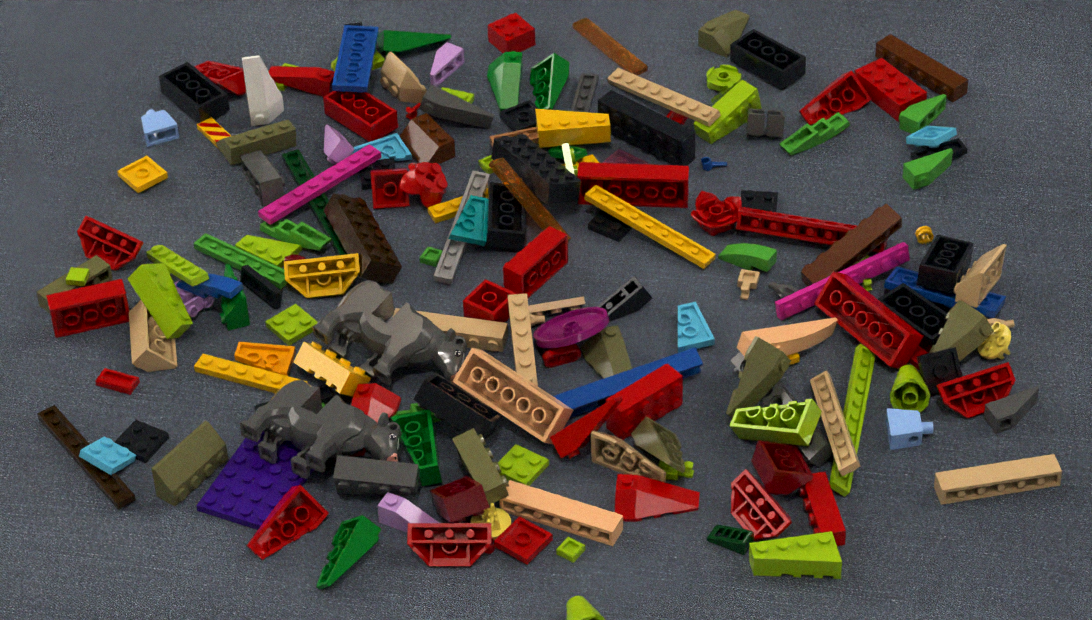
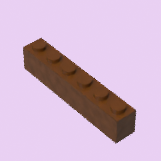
M889 34L876 42L875 57L883 58L897 70L939 95H947L946 99L955 102L967 94V78L902 40Z
M888 204L876 208L870 217L864 218L855 229L849 230L840 241H835L825 253H820L815 261L805 265L801 271L802 281L807 286H810L829 277L833 271L840 272L855 265L902 227V217Z

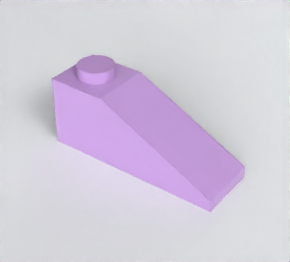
M446 42L437 50L430 73L432 85L437 87L465 63L463 48Z
M326 124L324 153L328 156L327 160L335 165L349 157L354 151V147L340 132Z
M389 492L386 493L377 505L379 523L404 532L408 530V523H439L406 498Z

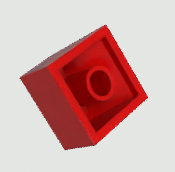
M407 168L371 170L373 209L410 206L409 194L399 189L401 178L408 172Z

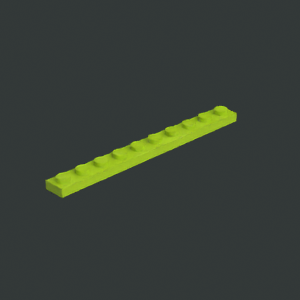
M861 343L855 348L843 410L856 454L858 452L876 356ZM835 458L829 483L831 489L846 497L850 493L854 471L842 476L838 470Z

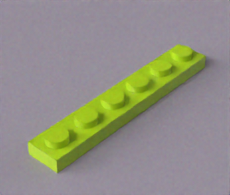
M163 245L153 246L151 250L146 252L149 260L154 263H165L168 272L192 287L209 280L206 271Z

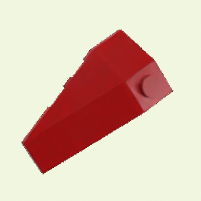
M209 60L194 66L221 89L237 96L246 93L243 68Z
M271 66L268 71L276 83L322 97L332 92L335 72L320 67Z
M851 70L829 84L801 108L799 113L806 123L812 125L822 118L827 120L838 112L842 115L858 110L869 102L871 97Z
M621 396L613 398L552 435L550 439L561 458L568 456L571 459L580 454L579 450L585 447L591 440V432L600 429L623 401V398Z
M617 474L615 513L623 515V521L637 522L642 521L644 517L653 516L654 518H659L661 514L670 512L680 514L696 511L699 509L700 492L640 475Z
M301 485L293 486L277 503L246 546L260 560H263L292 541L316 529L329 512Z

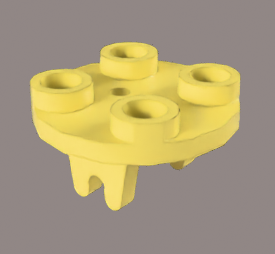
M995 322L991 326L994 331L977 347L978 353L988 360L997 357L1004 359V353L1010 355L1008 346L1011 341V331L1006 325Z
M490 503V508L485 509V512L481 515L472 516L470 523H492V538L495 540L511 525V518L506 511L496 508L494 503Z

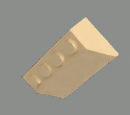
M1006 244L994 248L983 254L977 261H974L972 268H969L966 275H963L961 281L955 285V302L962 300L975 308L980 305L1000 279Z
M140 300L129 311L132 364L147 372L175 369L177 367L175 338H166L142 300Z

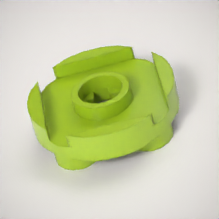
M720 65V68L716 69L714 66L707 71V87L711 90L727 93L741 81V73L739 74L738 69L731 65Z

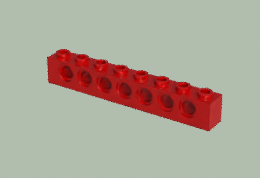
M742 207L738 211L736 229L829 245H832L835 241H840L849 230L857 227V225ZM888 238L872 252L880 253L885 251Z

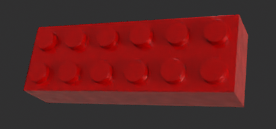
M579 162L577 178L581 180L578 204L593 205L584 200V196L592 187L598 185L632 206L688 208L689 166Z
M833 271L814 303L829 317H836L838 319L837 323L890 367L901 368L907 365L924 337L847 274Z

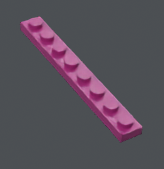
M370 144L260 209L258 211L259 217L270 225L382 158L381 152Z
M905 242L897 244L839 273L847 274L858 284L863 283L865 279H871L909 261L908 245ZM829 277L776 301L777 317L782 321L814 306Z

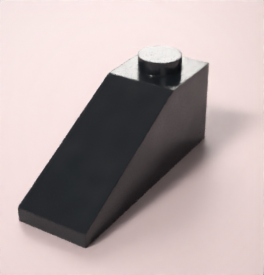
M633 276L597 307L606 309L610 322L638 311L653 298L637 278Z

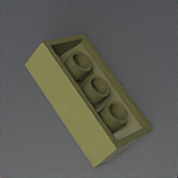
M288 119L223 138L216 142V145L230 165L241 163L240 156L261 150L264 155H268L296 146V129Z
M205 420L151 468L156 496L173 506L183 501L188 494L197 488L208 476H211L228 459L226 443L208 421Z

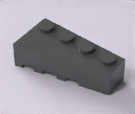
M259 150L240 156L243 173L249 184L252 185L255 195H258L261 206L265 207L284 196V178L279 175L277 169H274V165L272 162H269L267 155H264Z
M337 455L333 479L338 494H386L389 492L395 495L410 496L417 494L420 469L419 464Z

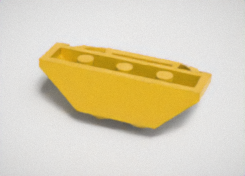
M359 253L284 261L285 281L306 299L344 295L360 273Z

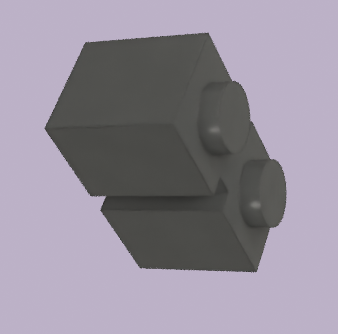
M748 108L747 134L752 137H760L764 134L773 139L783 137L784 111L768 110L766 128H764V109Z

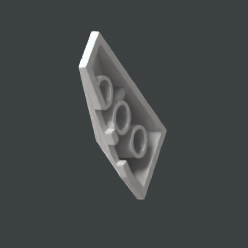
M260 55L243 57L242 64L251 126L269 124L284 111L283 96L278 90L275 81L271 78Z

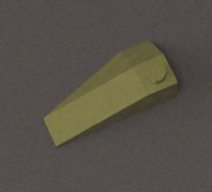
M733 10L706 22L698 30V47L726 58L729 57L730 44L742 37V32L746 28L750 15Z
M959 300L947 313L945 318L947 320L944 328L940 329L938 333L940 335L936 345L932 346L929 353L956 347L958 359L961 361L980 346L994 330L985 315Z
M618 325L604 328L590 337L581 346L585 362L596 370V374L599 377L607 378L632 369Z
M757 336L754 337L745 354L744 360H746L743 372H739L738 378H740L738 388L733 390L726 414L731 419L736 409L754 407L782 378L791 362L783 351Z
M646 416L631 433L635 446L641 451L649 452L683 473L685 465L684 460L681 458L683 455L682 451H680L682 446L676 434Z

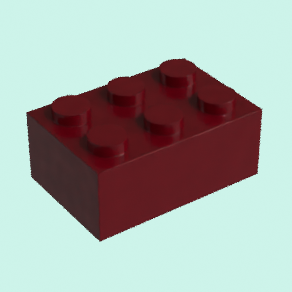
M468 476L429 490L436 512L449 522H463L465 517L472 514L473 516L481 515L485 512V509L490 508L482 484Z

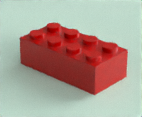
M883 58L854 70L855 76L871 97V101L898 122H900L898 118L902 111L906 110L910 105L927 100V92Z
M332 91L323 97L326 115L369 142L380 139L398 128L397 110L368 92Z
M551 226L540 232L533 241L529 242L525 248L504 264V288L516 294L527 293V298L532 296L568 263L567 234Z
M122 279L46 295L56 338L129 322V307Z
M667 363L607 398L606 403L620 396L623 398V401L606 420V428L616 437L624 440L632 436L631 433L646 416L656 421L672 410L679 408L683 404V376Z

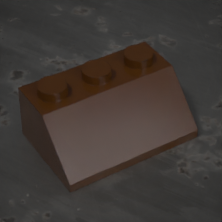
M427 113L411 119L400 135V138L412 154V158L417 163L440 164L455 157L454 139Z

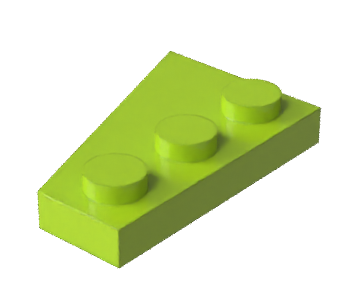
M246 235L235 244V247L280 268L284 266V258L286 256L299 254L302 251V247L299 244Z

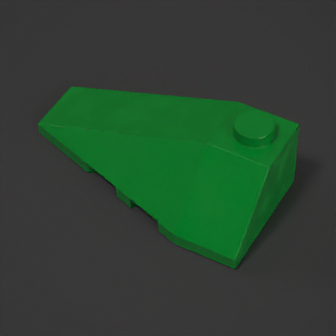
M556 53L551 54L531 67L530 84L534 87L532 92L536 96L535 105L538 109H553L569 76L570 62Z
M363 515L342 521L331 543L334 548L326 557L329 563L323 567L316 588L330 587L378 542L381 528Z

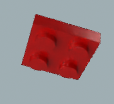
M519 516L494 540L496 548L528 565L553 540V534Z

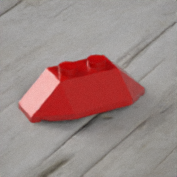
M87 215L77 230L85 256L91 259L97 255L108 263L114 271L133 261L144 243Z
M1009 362L936 386L943 404L967 419L983 414L985 404L1007 397L1016 379Z
M747 469L731 482V514L743 529L754 532V541L778 537L792 523L786 511Z
M408 523L407 544L429 567H471L492 545V523Z

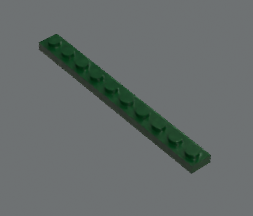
M299 149L282 154V159L298 187L315 177ZM322 193L307 203L326 236L331 238V244L337 255H347L346 250L324 213L329 200L325 193Z

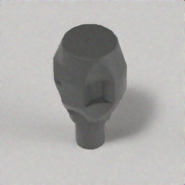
M771 281L768 286L776 291L781 299L799 291L791 285H779L774 281Z

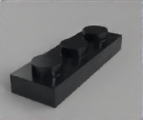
M957 138L941 143L937 148L927 147L911 152L910 158L913 161L952 148V158L967 154V147Z
M248 264L242 266L240 282L273 309L281 308L282 291Z

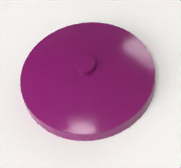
M601 307L576 309L546 321L535 330L533 337L536 345L542 348L564 347L576 344L597 334L608 325L610 319L606 309Z

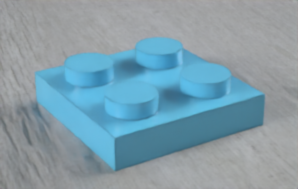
M927 125L907 136L906 143L913 144L915 147L929 146V148H937L940 146L939 144L950 141V138L957 135L956 128Z
M104 436L81 449L79 457L112 475L135 462L136 455L127 448L113 442L112 439Z

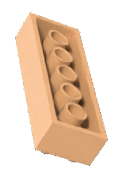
M471 348L453 380V383L544 443L553 444L550 437L564 428L574 411L480 349Z

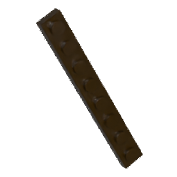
M55 405L37 413L41 423L117 509L136 501L135 494L116 473L110 475L79 457L80 450L90 444Z

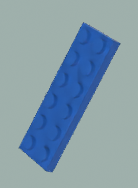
M344 25L332 91L368 92L379 27Z
M897 266L885 280L884 288L890 289V291L905 283L932 303H941L949 308H953L957 303L955 302L956 294H944L939 290H928L916 285L918 272ZM989 292L977 308H973L985 315L986 318H995L1005 304L1006 296Z

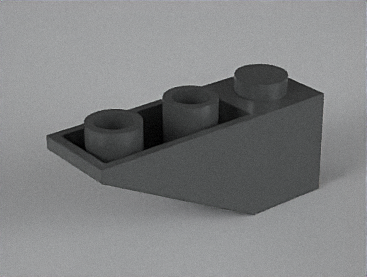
M1039 387L1026 389L985 404L984 420L996 434L1014 428L1037 403Z

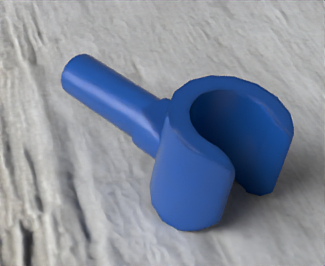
M709 157L701 159L705 171H710L712 167L727 166V162H711Z

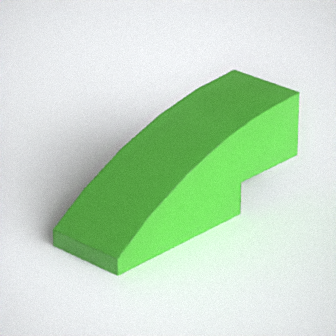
M757 244L727 245L718 255V259L752 271L755 267L768 272L777 262V250Z

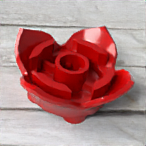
M428 162L410 163L408 165L409 171L400 180L399 189L410 195L419 194L422 204L427 209L430 206L440 204L448 186L446 177L441 171V166L438 163L432 164Z
M701 190L695 202L696 211L693 210L691 212V217L711 236L726 232L734 228L738 211L742 208L741 197L730 196L720 201L713 193Z

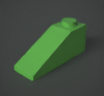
M942 94L910 105L899 115V129L912 134L927 125L929 126L945 110L947 95Z
M952 148L904 163L902 178L913 190L930 185L952 164Z

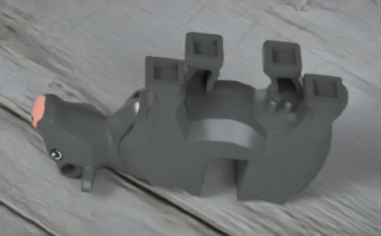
M370 280L354 286L342 298L336 309L330 311L328 315L321 318L313 326L314 336L327 345L331 343L336 332L335 342L329 349L337 354L336 358L338 359L344 358L348 360V350L354 342L362 343L367 351L373 353L374 355L360 366V368L366 371L365 375L371 378L370 383H376L378 378L389 386L391 374L396 368L414 366L429 359L443 372L445 379L453 383L467 352L466 340L462 336H456L455 330L450 328L445 334L431 320L417 313L407 302L386 323L394 314L392 292L385 290L378 283Z
M295 380L286 384L275 393L266 405L259 407L248 420L240 422L241 435L252 441L258 442L264 431V439L258 444L259 456L261 459L272 464L277 462V451L284 441H291L298 449H301L302 451L291 459V468L294 474L308 479L310 476V469L313 468L323 473L325 471V462L329 459H337V455L349 457L363 448L377 460L398 462L397 455L401 441L400 425L396 422H389L387 413L382 412L377 423L365 415L362 410L346 404L338 395H335L322 408L320 387H312L304 380Z

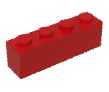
M826 472L812 473V480L798 488L799 495L804 498V510L808 511L809 525L813 526V534L832 531L836 545L843 546L845 545L846 529Z

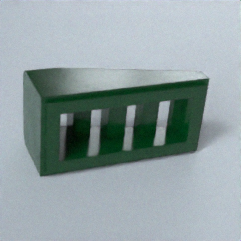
M716 524L707 537V541L745 555L749 549V543L754 542V532Z

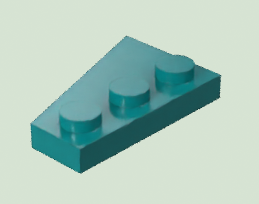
M470 195L448 239L485 246L489 199Z

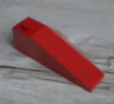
M377 383L358 384L351 406L362 410L365 415L378 423L382 412L387 413L389 418L397 413L401 397ZM363 448L361 451L349 457L363 456L366 452V449Z

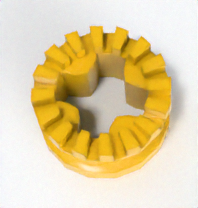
M922 226L915 232L918 243H922V245L925 243L926 245V243L932 242L934 235L930 227Z

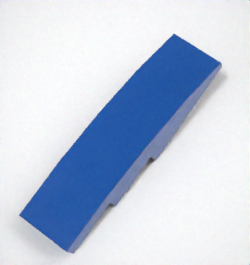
M208 274L209 280L193 287L183 280L176 284L178 288L204 299L209 295L217 299L222 295L232 299L244 289L242 282L216 274Z

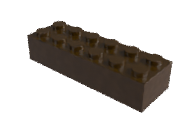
M333 193L324 209V213L347 254L359 253L360 278L393 284L402 265L365 200L348 197L345 194Z

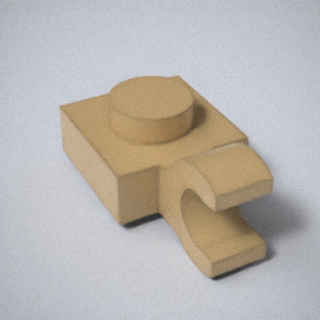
M741 269L737 287H741L742 291L740 299L748 300L750 289L757 288L760 272Z

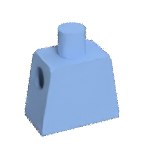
M150 109L146 112V115L141 117L147 147L179 138L177 123L165 110L155 112V110Z
M887 408L886 428L890 450L920 446L923 434H933V422H921L920 412Z

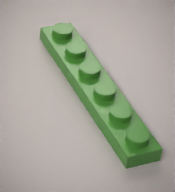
M205 233L194 242V249L229 264L238 270H241L242 266L248 264L279 289H282L288 283L285 281L284 269Z

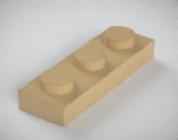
M584 296L529 305V313L535 316H542L545 311L555 314L561 313L563 308H569L570 311L581 309L580 306L585 304Z

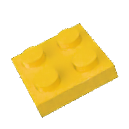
M148 156L117 171L118 177L137 193L168 178L167 172Z

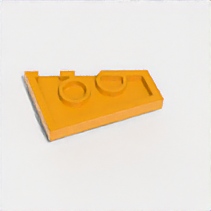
M238 342L234 357L235 361L252 367L288 376L296 354L295 346Z

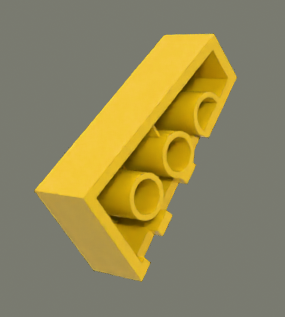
M535 109L540 148L562 146L565 143L579 145L611 142L609 114Z
M314 341L312 343L303 342L294 360L295 364L305 371L315 374L314 377L326 382V385L335 388L338 393L353 397L358 384H368L371 379L365 375V370L357 366L353 368L350 366V361L344 358H336V353L328 349L324 351L322 349L323 346Z

